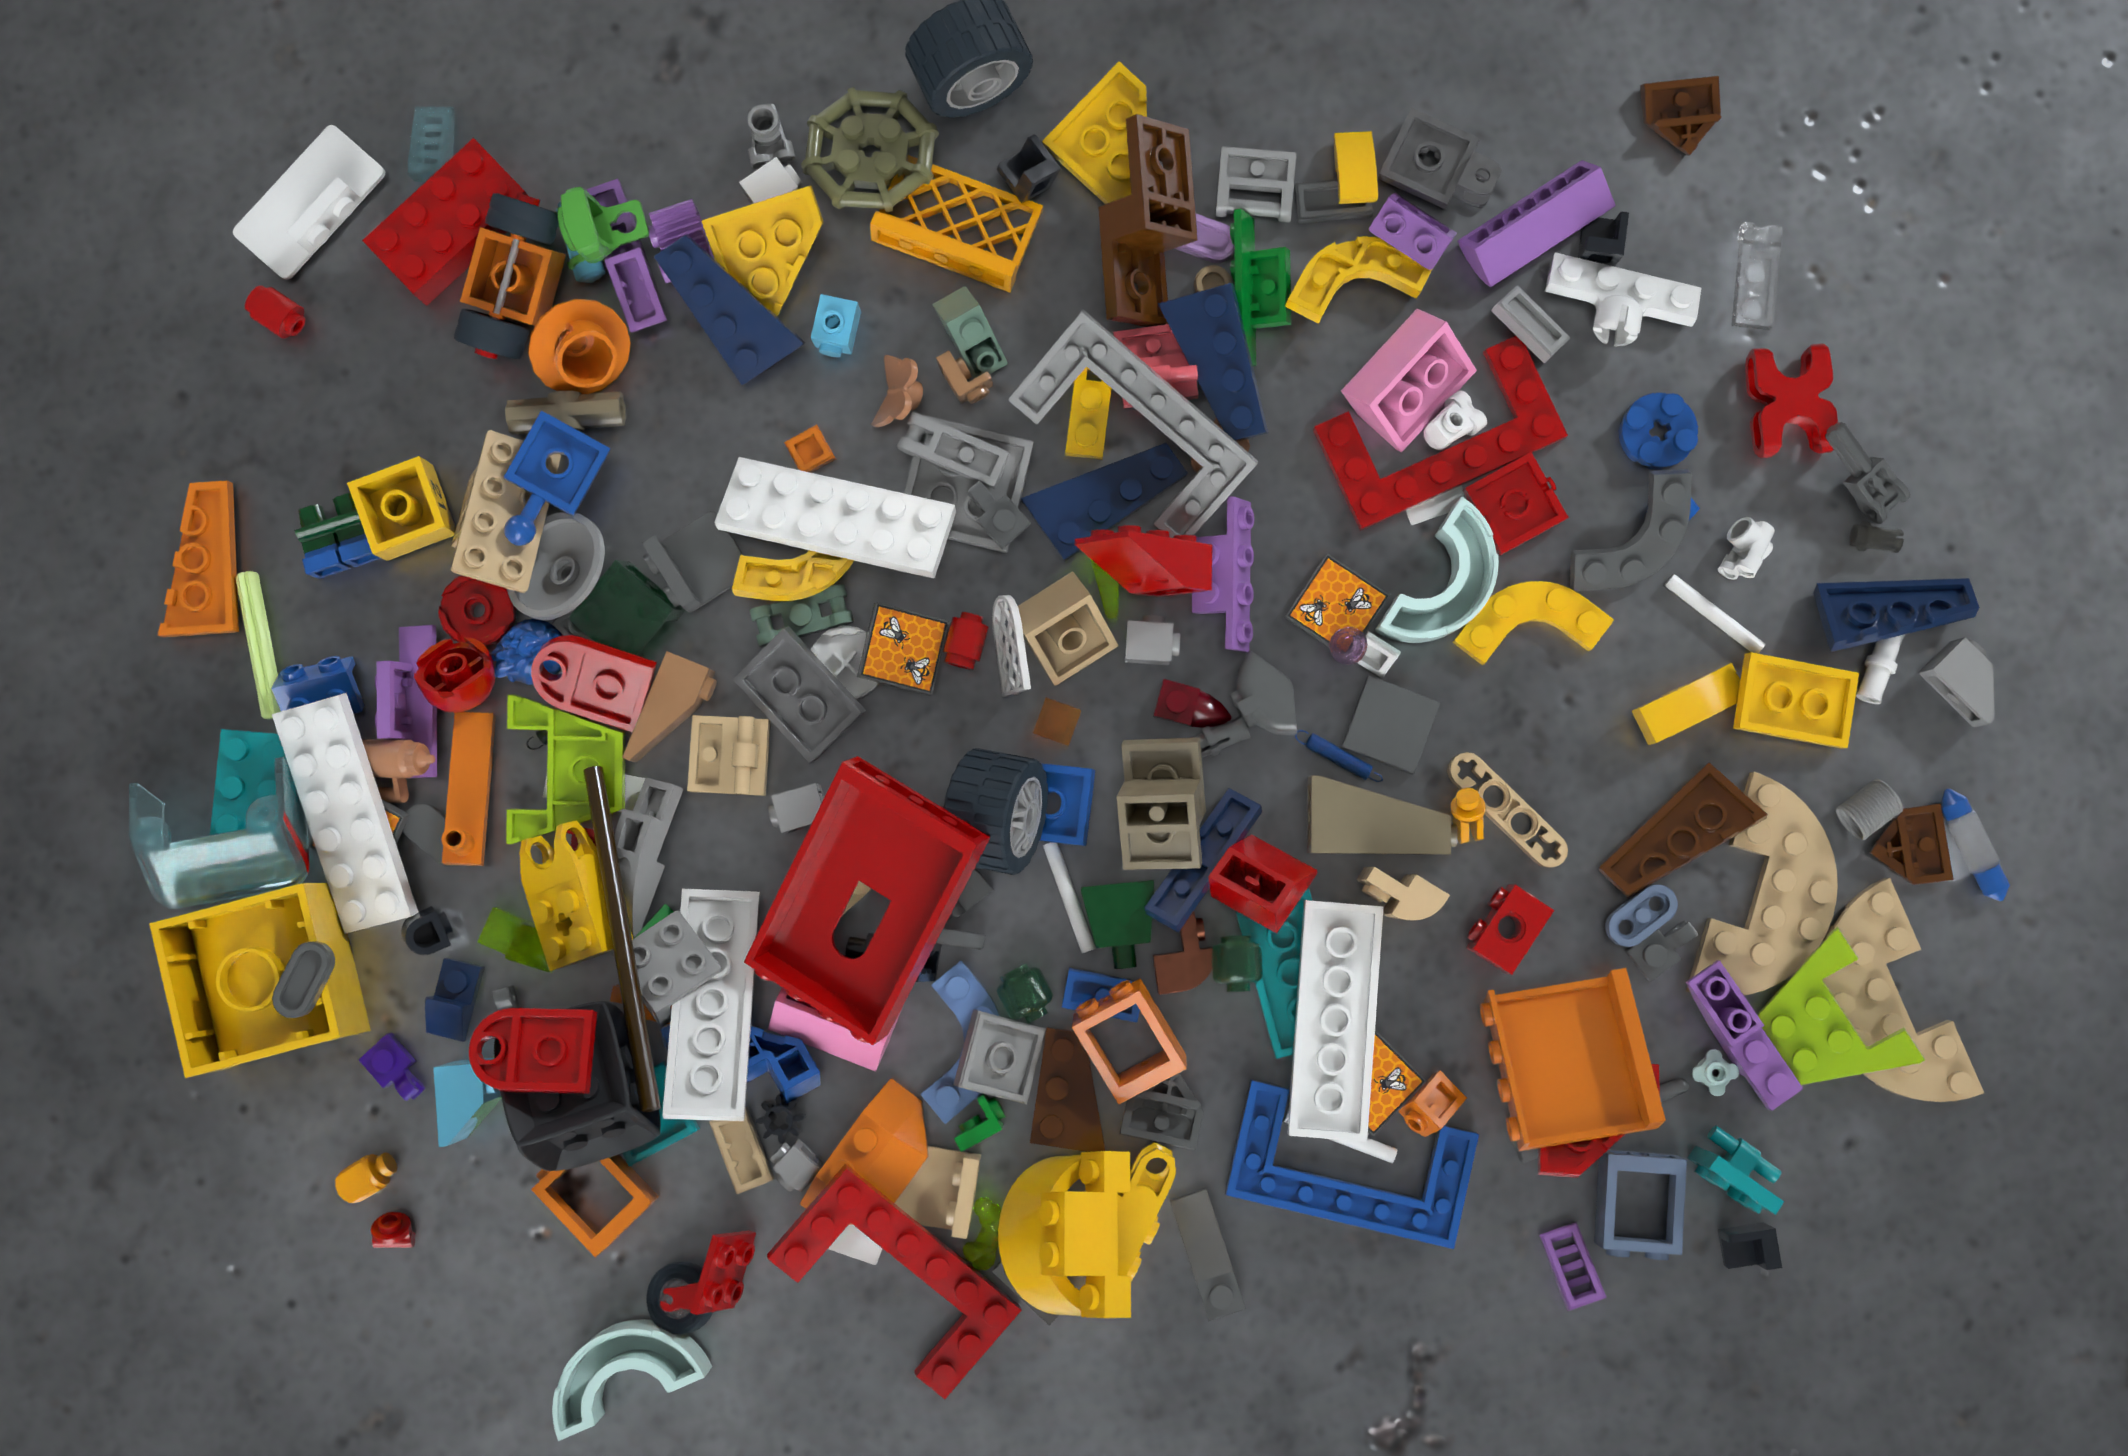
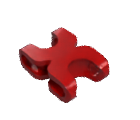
M1823 343L1812 344L1801 355L1800 373L1797 378L1787 377L1777 369L1773 352L1769 349H1751L1745 361L1746 389L1752 400L1765 405L1762 410L1753 415L1750 421L1755 454L1759 458H1768L1775 455L1782 446L1783 427L1786 423L1798 425L1805 431L1809 447L1812 451L1816 453H1831L1834 449L1827 441L1825 435L1827 433L1826 430L1830 426L1838 423L1837 410L1831 401L1818 396L1822 391L1829 388L1833 381L1831 354L1828 346Z

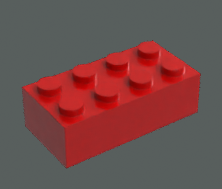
M473 137L362 241L414 296L428 306L469 268L480 227L502 234L507 233V231L485 223L493 193H499L516 199L518 193L527 196L528 194Z

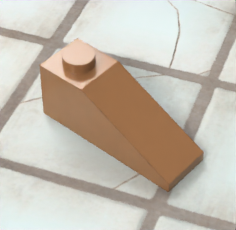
M666 651L622 758L637 763L701 707L703 700L709 701L717 683V680L713 679L715 671Z

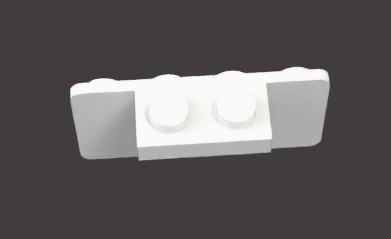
M329 125L234 227L233 234L281 278L289 280L384 178L385 170L334 125Z

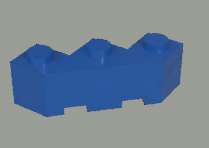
M670 1025L660 1030L663 1044L667 1051ZM751 1026L747 1083L769 1072L786 1104L821 1085L820 1071L801 1039L787 1035L785 1037L764 1032V1029Z

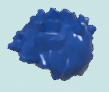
M532 618L518 622L515 626L511 627L497 644L496 649L492 651V660L496 661L495 677L502 678L508 676L511 682L519 681L526 683V685H532L531 667L537 653L546 642L563 636V634L547 621ZM547 660L543 662L545 669L551 674H556L561 670V666L555 661Z

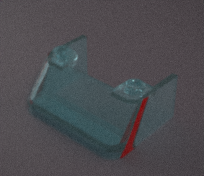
M283 757L275 758L276 795L265 796L255 800L249 806L246 813V829L172 842L170 827L165 822L164 802L137 782L129 784L130 844L150 892L157 902L168 908H183L263 894L301 884L305 881L309 873L308 823L288 762Z

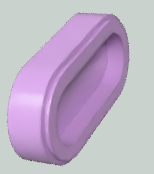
M1196 214L1198 240L1174 248L1212 263L1227 261L1235 251L1230 237V227L1199 214Z

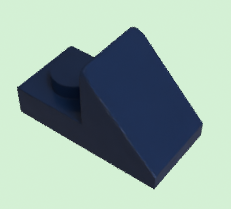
M452 958L443 959L434 996L425 998L426 1033L462 1042L466 1040L485 969L484 966Z

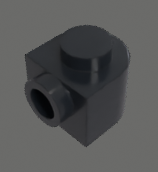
M430 906L412 917H408L402 925V939L409 949L416 954L430 955L451 946L447 934L452 933L453 930L444 911L437 913Z

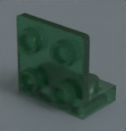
M615 560L597 582L590 595L572 613L570 621L594 642L638 656L666 621H677L685 612V609L681 605L675 608L664 590L630 561Z

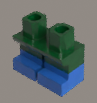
M346 493L333 499L338 515L333 518L326 519L323 506L319 504L310 505L298 510L301 528L294 531L303 547L305 558L302 561L307 575L321 579L352 569L351 566L358 567L382 559L372 554L351 493Z

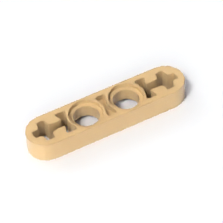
M1466 752L1458 754L1450 760L1447 768L1448 777L1459 790L1470 788L1477 784L1468 776L1462 779L1459 778L1457 775L1461 770L1457 765L1459 761L1464 764L1471 761L1474 764L1471 772L1478 779L1483 778L1484 774L1489 777V780L1484 781L1476 789L1482 799L1484 791L1489 786H1497L1501 789L1504 796L1502 804L1497 808H1492L1485 803L1486 811L1484 814L1530 859L1539 866L1546 868L1559 866L1565 861L1568 854L1565 840L1480 757L1474 753ZM1519 812L1525 813L1531 820L1530 830L1523 835L1517 834L1511 827L1512 817ZM1540 828L1544 833L1538 837L1546 844L1555 842L1557 845L1553 850L1557 855L1555 859L1552 857L1543 859L1541 854L1544 849L1536 841L1532 842L1530 846L1526 844V841L1534 837Z

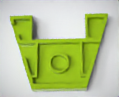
M517 694L508 695L507 729L547 730L548 755L547 809H507L506 844H514L527 838L553 832L558 825L576 820L578 823L591 820L583 771L588 767H603L610 812L613 813L625 809V759L622 758L626 744L625 732Z
M1838 927L1829 933L1824 942L1815 952L1811 953L1797 972L1784 983L1757 1014L1765 1025L1762 1029L1801 1085L1914 1065L1925 1061L1924 1056L1904 1027L1874 1044L1866 1046L1823 981L1824 978L1858 960V956Z

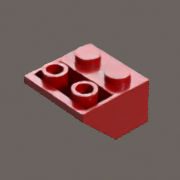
M1251 834L1229 846L1208 878L1212 898L1271 931L1278 933L1318 872L1315 868Z

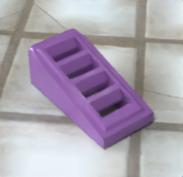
M1577 1222L1539 1235L1567 1311L1607 1298ZM1573 1236L1575 1244L1556 1251L1554 1250L1552 1243ZM1575 1252L1579 1253L1581 1259L1562 1266L1560 1265L1558 1258ZM1584 1267L1586 1275L1566 1281L1564 1273ZM1590 1283L1592 1290L1572 1296L1571 1288Z

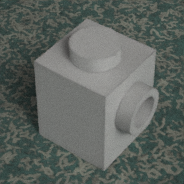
M1144 615L1143 621H1127L1125 663L1170 665L1172 656H1179L1180 633H1173L1174 623H1165L1166 617L1156 615Z

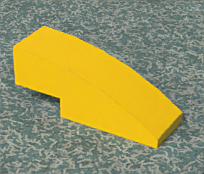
M1729 663L1632 710L1647 744L1658 743L1735 705L1738 699L1740 678L1733 664Z

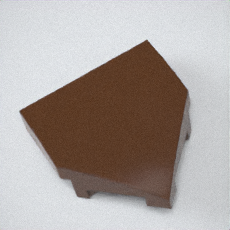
M1719 76L1640 85L1644 124L1688 156L1697 148V144L1711 127L1722 117Z
M1941 804L1903 808V812L1892 818L1869 851L1870 854L1911 885L1954 880Z

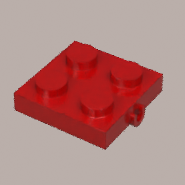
M1532 452L1462 490L1467 500L1480 511L1488 522L1494 534L1492 537L1499 556L1569 518L1554 492L1557 489L1551 477H1545Z

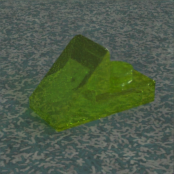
M493 907L477 942L505 954V959L545 972H551L549 971L535 924L499 907Z

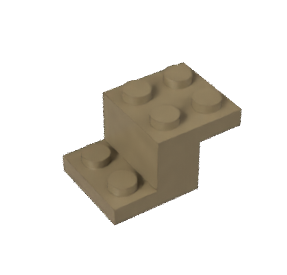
M1200 738L1124 740L1121 747L1125 782L1116 796L1123 870L1200 868L1202 865L1199 826L1206 812Z

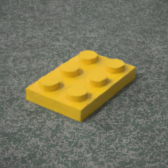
M1753 652L1744 653L1733 729L1839 749L1848 748L1859 673Z

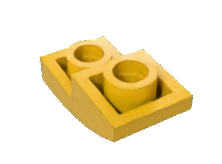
M1372 131L1334 133L1335 172H1337L1339 204L1377 202L1378 182Z

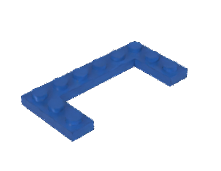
M1250 1080L1225 1191L1227 1196L1446 1248H1455L1479 1138L1478 1133L1444 1125L1441 1130L1437 1131L1421 1200L1274 1165V1157L1290 1089Z

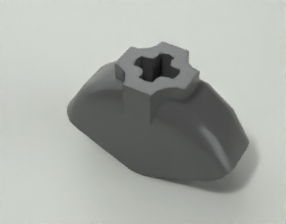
M1248 651L1238 669L1237 691L1229 695L1239 716L1241 715L1247 728L1256 724L1258 727L1276 735H1296L1297 723L1293 684L1287 676L1254 652Z

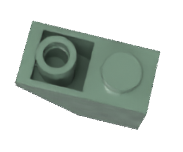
M966 286L932 304L973 379L985 372L991 374L1008 364L980 304Z

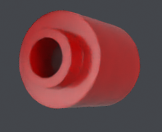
M259 285L250 292L245 301V310L250 313L251 319L282 339L296 336L305 325L304 308L273 287L266 288L263 285Z
M961 612L960 618L952 617L943 653L946 654L944 663L963 669L974 670L975 663L980 662L989 626L982 624V616Z

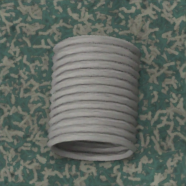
M1879 779L1871 781L1867 786L1836 808V813L1841 823L1853 836L1861 840H1865L1892 820V818L1903 812V804L1898 795L1887 783Z

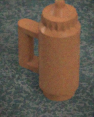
M362 739L374 778H392L393 787H378L381 799L388 803L407 802L409 792L406 778L424 774L428 770L429 765L435 762V756L430 754L425 744L414 742L413 740Z

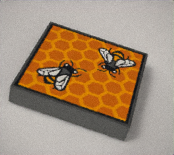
M1326 554L1284 618L1344 658L1349 659L1391 595L1337 559Z
M878 602L874 603L857 677L929 696L932 695L949 621Z
M1376 1030L1368 1132L1373 1137L1427 1082Z

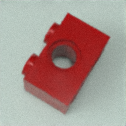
M1508 884L1505 889L1500 886L1491 897L1488 906L1492 909L1484 921L1479 918L1474 923L1467 935V938L1471 941L1466 948L1503 973L1513 975L1554 910L1516 884ZM1505 916L1512 918L1515 923V931L1508 938H1504L1498 930V924Z

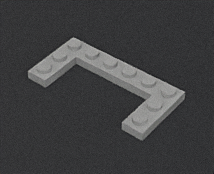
M1082 310L1008 400L1034 423L1038 424L1081 372L1088 367L1202 466L1153 523L1160 530L1169 531L1170 538H1173L1175 535H1195L1258 464V460L1086 311Z

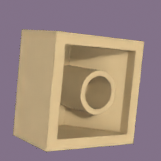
M1073 571L1018 606L1024 639L1054 686H1057L1119 646L1091 594Z

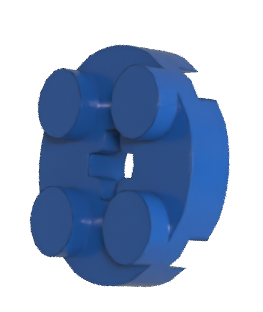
M1651 393L1639 398L1627 409L1619 427L1620 444L1628 458L1635 463L1638 461L1640 464L1648 466L1647 468L1653 470L1668 469L1677 465L1688 456L1698 442V424L1694 412L1680 395L1674 393ZM1653 422L1665 425L1667 428V432L1664 434L1665 440L1660 441L1658 436L1651 437L1649 430L1654 427Z

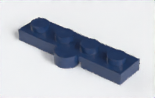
M1228 788L1200 828L1201 867L1171 869L1145 906L1146 914L1179 933L1210 888L1208 876L1229 846L1245 838L1262 813L1261 805Z

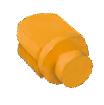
M1463 788L1457 792L1456 797L1450 804L1453 824L1457 826V839L1460 844L1469 842V827L1475 841L1484 839L1483 816L1486 811L1485 801L1479 796L1478 791L1473 788Z
M387 1152L379 1156L370 1154L344 1168L335 1179L338 1195L348 1203H357L385 1188L390 1182V1176L397 1172L398 1167L395 1159Z

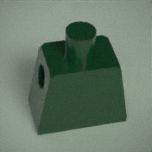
M1154 880L1081 887V894L1096 948L1112 947L1114 969L1137 967L1135 944L1151 942L1152 917L1146 914L1144 908L1154 895Z

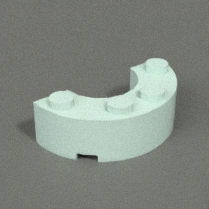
M1461 497L1453 505L1434 535L1446 547L1451 558V577L1446 589L1441 594L1427 599H1414L1404 594H1399L1393 600L1374 630L1378 634L1392 640L1408 643L1434 641L1450 635L1466 625L1482 610L1489 600L1496 584L1499 566L1498 554H1496L1495 543L1492 537L1494 534L1480 511L1464 497Z
M629 1320L602 1330L593 1336L568 1361L555 1389L552 1415L558 1441L595 1426L604 1416L605 1410L602 1400L604 1387L608 1378L614 1373L629 1369L647 1372L658 1379L667 1393H670L704 1378L712 1368L708 1357L689 1335L671 1334L659 1328L653 1320Z

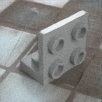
M674 911L632 940L643 1004L661 1028L671 1021V1005L721 971L719 963L680 911Z

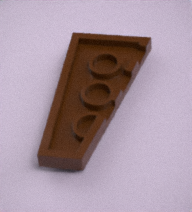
M1709 762L1599 867V872L1628 898L1765 820L1768 814Z

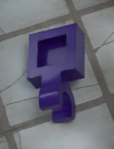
M387 1033L358 1059L382 1088H388L394 1083L395 1089L405 1101H408L410 1098L415 1100L426 1089L409 1070L417 1061L393 1033Z

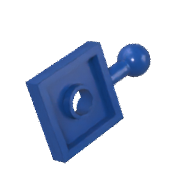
M541 410L504 475L505 480L531 493L521 514L511 517L505 524L504 533L508 541L514 545L523 546L534 539L536 534L534 520L545 501L574 517L610 453V448ZM556 453L566 456L569 460L567 470L561 474L551 473L546 467L547 459Z
M1041 763L1047 776V795L1057 793L1061 798V807L1055 814H1048L1046 812L1040 841L1086 846L1096 770Z

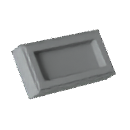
M1518 285L1491 310L1543 363L1547 362L1570 339Z

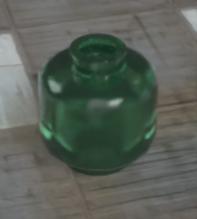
M1251 936L1220 937L1221 943L1214 945L1211 950L1213 980L1218 984L1226 985L1227 992H1249L1250 984L1257 983L1263 978L1261 946L1252 942Z
M1026 963L999 977L1002 983L999 984L996 992L1011 1019L1025 1018L1027 1023H1031L1048 1013L1045 1006L1053 1000L1054 995L1040 968H1029Z

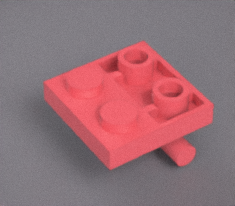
M1169 324L1113 332L1114 337L1187 400L1198 399L1197 366L1189 365ZM1122 398L1123 409L1133 408L1131 404Z

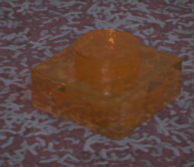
M1046 697L1033 734L1069 747L1082 710Z

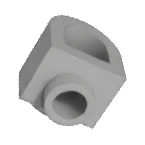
M799 1138L791 1147L786 1142L783 1143L769 1158L775 1164L773 1166V1169L777 1172L775 1178L790 1192L794 1188L802 1192L823 1167L819 1158Z

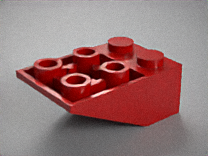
M1123 525L1118 526L1116 533L1112 530H1091L1090 537L1075 539V546L1131 594L1163 597L1212 591V544L1197 542V536L1175 535L1173 538H1170L1169 531L1149 530L1146 533H1141L1140 526Z

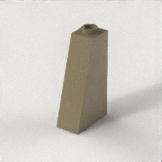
M1322 776L1308 777L1307 853L1451 854V847H1456L1457 826L1456 824H1451V815Z

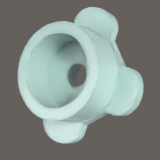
M1716 1049L1707 1051L1705 1058L1692 1070L1693 1079L1707 1086L1710 1094L1714 1096L1723 1095L1725 1093V1086L1730 1080L1736 1079L1739 1076L1738 1066L1733 1063L1729 1064L1722 1058V1053ZM1714 1069H1717L1719 1071V1074L1717 1076H1713L1712 1071Z

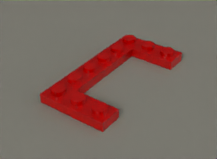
M1517 336L1489 347L1483 352L1514 419L1380 479L1349 411L1314 426L1313 431L1360 531L1508 465L1530 452L1534 453L1561 441L1568 436L1525 344Z
M845 1164L767 1253V1258L790 1278L799 1283L850 1223L853 1224L963 1313L914 1370L919 1380L943 1399H946L1022 1311L1021 1307Z

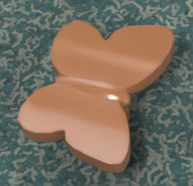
M890 355L884 356L886 380L889 389L871 426L882 427L891 423L894 419L903 420L910 411H914L919 406L923 395V386L920 382L915 381L918 374V366L914 360L910 358L902 360Z

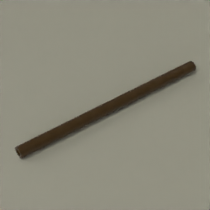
M592 766L583 771L641 1113L659 1110L661 1106L604 771L601 766Z

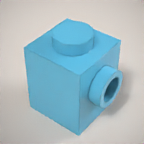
M820 294L811 334V340L814 346L819 348L820 353L831 357H841V353L852 355L861 315L858 302Z

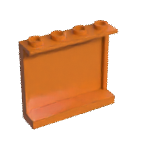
M1627 968L1611 970L1607 977L1495 995L1494 990H1488L1484 1003L1480 1004V1015L1484 1027L1490 1026L1493 1041L1488 1042L1489 1054L1493 1065H1499L1502 1079H1497L1498 1093L1501 1102L1508 1103L1511 1117L1506 1118L1507 1132L1510 1141L1517 1142L1518 1151L1657 1129L1666 1121Z

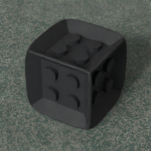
M598 1001L566 1008L594 1010L597 1012L590 1094L507 1092L500 1090L507 1123L519 1152L527 1160L543 1170L559 1171L588 1165L640 1147L652 1141L661 1133L659 1110L641 1113L625 1016L613 1003ZM494 1039V1058H496L501 1050V1044L498 1039Z

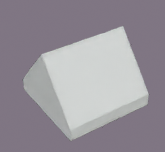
M1367 630L1350 659L1383 678L1401 651Z

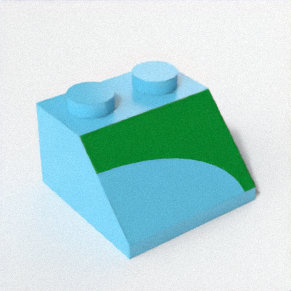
M484 1058V1059H485V1060H492V1059H494V1058ZM470 1060L453 1061L434 1067L438 1146H449L468 1138L502 1099L500 1090L488 1086L476 1076L471 1067Z

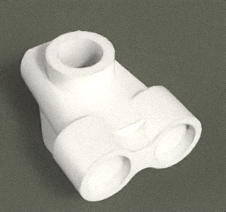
M1460 390L1446 399L1445 408L1425 427L1424 438L1432 448L1444 450L1466 434L1469 436L1477 434L1486 427L1487 418L1482 411L1472 406L1470 396Z
M1744 517L1735 522L1727 533V539L1734 547L1729 555L1726 554L1718 572L1731 580L1737 579L1738 576L1754 578L1763 562L1762 560L1773 550V544L1770 540L1775 529L1765 521L1755 522L1750 517Z

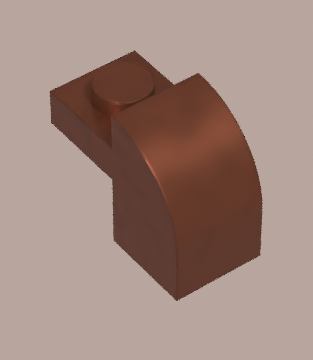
M1195 911L1192 912L1180 930L1183 951L1152 955L1159 995L1188 991L1197 987L1209 976L1214 966L1215 947H1199V941H1205L1203 918H1195Z

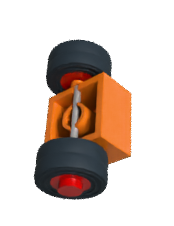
M493 193L485 223L511 232V234L508 236L480 227L460 302L487 310L489 314L462 309L454 333L455 340L474 347V353L492 359H497L498 355L521 359L529 329L520 324L505 320V317L535 326L539 318L552 308L566 254L526 242L527 238L542 243L553 244L559 222L557 212L539 207L541 200L521 193L517 194L516 199L499 193Z

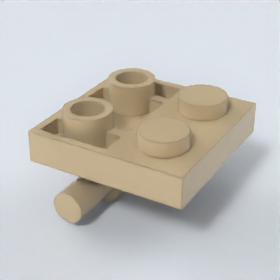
M692 715L687 791L766 796L771 721L769 719H755L750 716H739L737 718Z

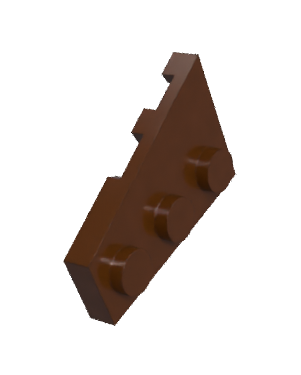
M1047 1027L1030 1143L1085 1152L1106 1151L1089 1055L1073 1030Z

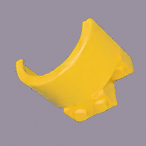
M1095 1151L1081 1152V1155L1046 1158L1026 1169L1011 1186L1000 1213L998 1226L999 1252L1002 1265L1010 1283L1017 1293L1033 1307L1054 1315L1081 1316L1085 1318H1131V1276H1118L1117 1193H1130V1152ZM1079 1178L1085 1184L1086 1192L1068 1191ZM1067 1276H1086L1085 1284L1078 1290Z

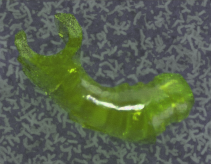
M980 1197L975 1201L973 1210L979 1217L981 1229L976 1240L965 1243L962 1251L966 1260L972 1261L975 1269L988 1270L994 1265L996 1259L1001 1207L998 1204L992 1203L988 1197Z

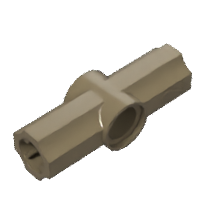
M555 391L549 393L548 397L507 400L505 407L506 422L509 433L512 435L528 434L541 410L582 433L584 429L625 426L626 408L623 394L620 391L582 394L577 391Z

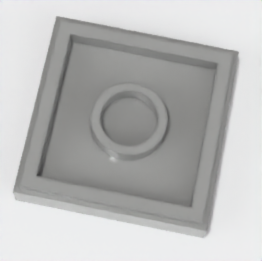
M973 1009L953 1086L1027 1104L1046 1029Z

